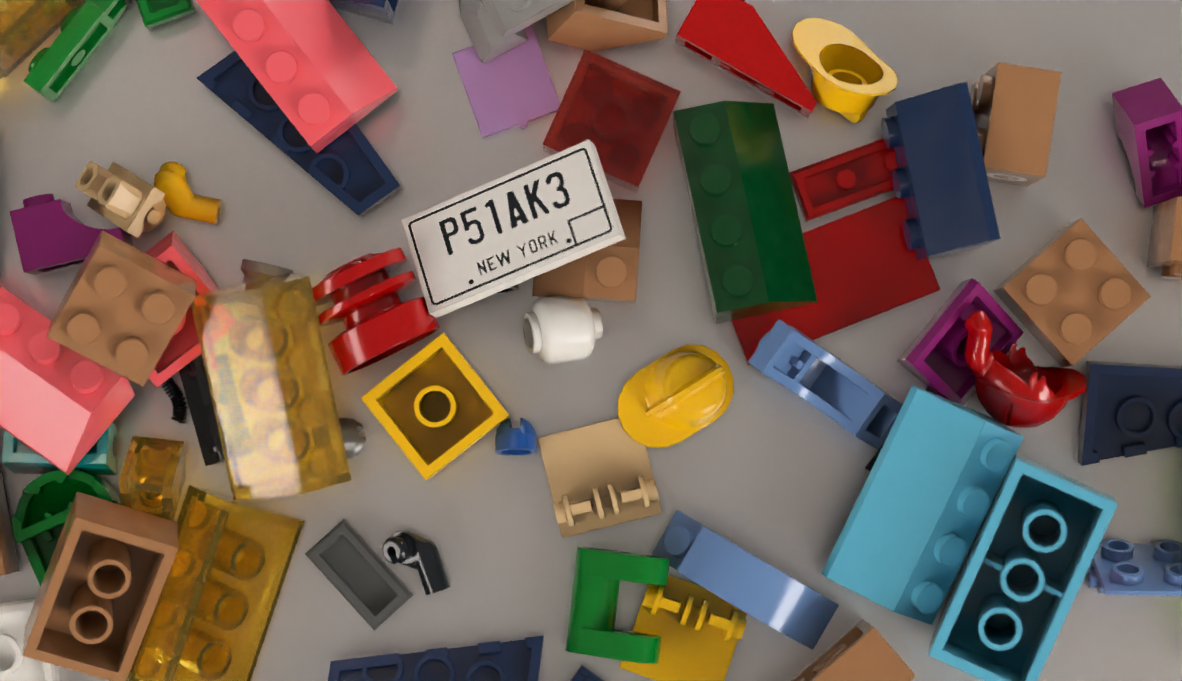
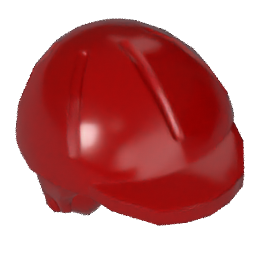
M974 311L965 321L964 326L967 329V343L964 354L966 363L975 376V390L978 400L986 412L996 421L1014 428L1037 427L1053 419L1066 406L1069 400L1078 397L1086 391V378L1081 372L1070 368L1034 366L1033 362L1026 355L1025 347L1016 350L1017 343L1011 345L1009 355L1004 354L1000 350L989 352L993 327L985 312Z

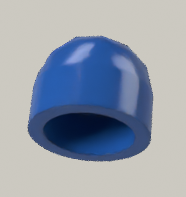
M510 418L504 420L497 428L495 435L496 454L522 456L537 452L535 428L526 419L520 418V428H512Z

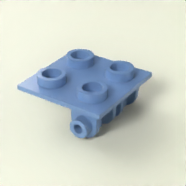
M1107 539L1100 543L1092 560L1094 567H1089L1087 571L1088 588H1097L1098 593H1104L1105 595L1182 596V543L1174 540H1159L1155 544H1132L1123 539Z

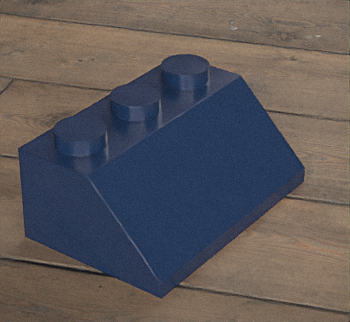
M967 82L954 84L893 103L886 109L887 117L881 120L882 134L886 147L888 149L894 148L898 168L892 170L893 186L897 198L905 199L909 219L903 220V233L908 249H915L917 261L978 249L1000 239Z

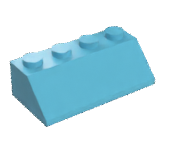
M912 385L821 574L895 613L932 625L1024 437L988 415Z

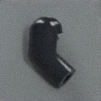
M409 531L395 532L385 540L382 548L385 559L392 564L400 563L418 570L426 595L450 587L438 548L433 541Z

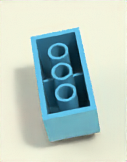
M1016 454L982 522L933 633L928 655L984 681H1037L1118 505L1115 498Z

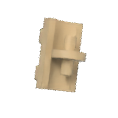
M90 161L75 184V188L91 197L87 203L88 207L136 238H139L141 233L150 232L157 228L165 216L166 204L163 200L165 193L115 162H112L109 169L106 170Z

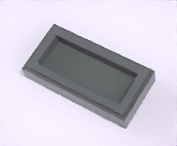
M346 519L339 522L305 553L374 631L414 595Z

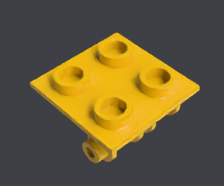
M668 575L667 585L647 584L632 631L661 637L659 661L657 664L621 661L619 668L656 681H724L738 639L740 640L747 622L745 619L747 613L702 586Z

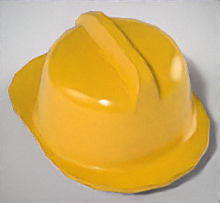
M805 18L795 24L791 33L793 45L801 57L811 66L810 87L813 97L821 105L840 113L852 123H859L874 106L879 96L887 95L895 90L898 83L895 71L880 60L848 28L834 21L822 18Z
M687 344L663 355L636 372L624 384L618 397V416L623 429L634 441L647 447L666 448L682 442L717 420L728 409L734 395V378L729 365L718 352L704 345Z

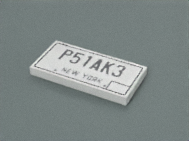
M589 139L401 220L429 314L435 318L626 239L595 144Z

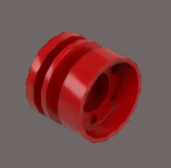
M401 248L383 253H370L352 260L328 273L318 285L303 295L310 308L333 301L334 306L318 315L315 320L320 327L343 322L346 330L337 335L327 345L344 376L383 360L417 343L441 328L437 319L429 314L424 297L401 301L398 294L416 280L413 271L402 273L392 278L388 274L407 261Z

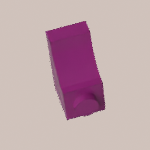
M1162 78L1113 92L1112 99L1117 135L1124 146L1130 163L1137 198L1143 207L1146 208L1175 197H1181L1182 105Z
M42 194L23 200L24 208L9 211L23 272L32 275L83 264L102 230L133 246L131 234L121 228L97 229L85 225L73 214L71 204L61 199L55 200L54 194Z

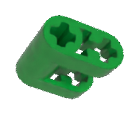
M577 547L565 650L577 654L621 661L657 664L661 643L660 636L615 629L620 580L667 585L670 559L609 549Z

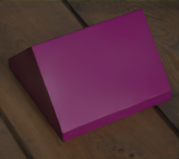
M973 278L965 280L958 285L897 360L899 364L941 397L945 396L963 406L976 392L975 376L968 367L964 355L967 343V329L964 323L974 311H983L988 316L993 327L989 352L1000 350L1007 354L1011 345L1016 343L1024 333L986 289Z

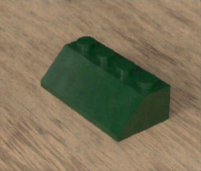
M721 101L674 111L673 128L715 323L817 303L774 104Z

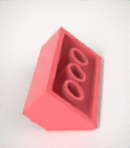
M196 0L316 153L324 149L398 91L395 84L328 0Z
M0 285V427L69 475L133 399L135 394L127 378L48 338L47 334L51 320Z

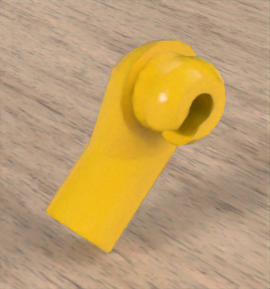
M169 161L162 164L159 172L154 176V187L165 193L163 200L170 213L177 217L217 224L220 217L222 200L193 194L186 183V169L180 163Z

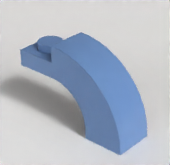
M780 319L762 337L757 350L748 361L749 364L761 373L791 390L829 416L855 437L877 450L885 442L903 405L840 358Z

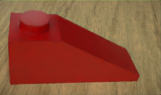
M745 0L695 1L676 35L675 42L808 118L814 110L817 101L754 7L745 2Z

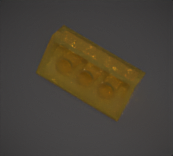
M285 273L196 295L191 305L233 500L242 501L299 495L351 481L310 277Z
M189 485L177 519L179 548L126 681H251L304 523L303 520L229 495Z

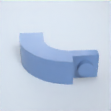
M679 510L674 514L651 554L653 556L669 558V566L676 569L680 574L812 650L815 648L839 604L744 550Z

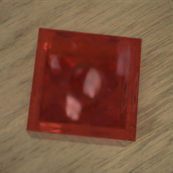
M585 49L543 141V151L554 155L589 139L595 144L606 179L637 193L678 103L681 91Z

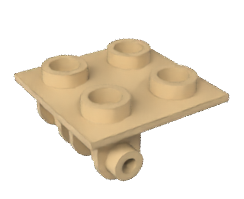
M619 418L538 438L562 538L662 514L646 446L634 441L625 432Z

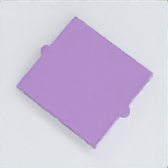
M532 25L524 28L529 38L528 41L486 64L480 61L474 46L452 53L483 138L516 126L520 129H525L528 125L527 122L562 110Z

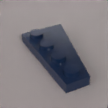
M233 51L197 77L202 84L359 217L402 188L357 124H354L324 149L316 153L236 51Z
M1086 361L1085 378L1087 387L1083 396L1078 463L1081 466L1100 463V460L1120 456L1127 458L1147 454V451L1174 446L1177 448L1182 447V366Z
M544 636L528 637L525 640L478 643V645L458 648L428 649L424 652L408 654L394 653L331 661L328 681H538Z

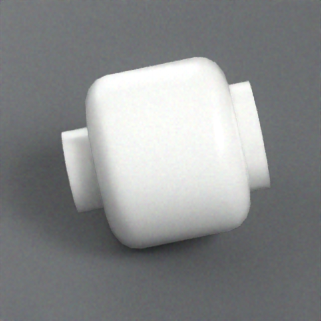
M565 296L541 297L533 303L531 311L525 313L523 317V333L528 351L531 354L537 353L540 360L547 364L587 358L593 351L595 339L601 338L603 333L599 310L597 308L590 309L585 298Z

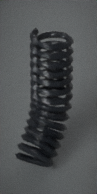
M170 377L164 382L166 384L162 388H165L164 391H167L166 394H169L168 397L173 405L172 415L175 417H171V419L184 424L186 423L184 421L186 417L184 416H187L186 412H188L185 410L188 407L183 406L187 404L184 401L186 398L182 397L184 393H181L182 390H179L178 384H175L173 378Z

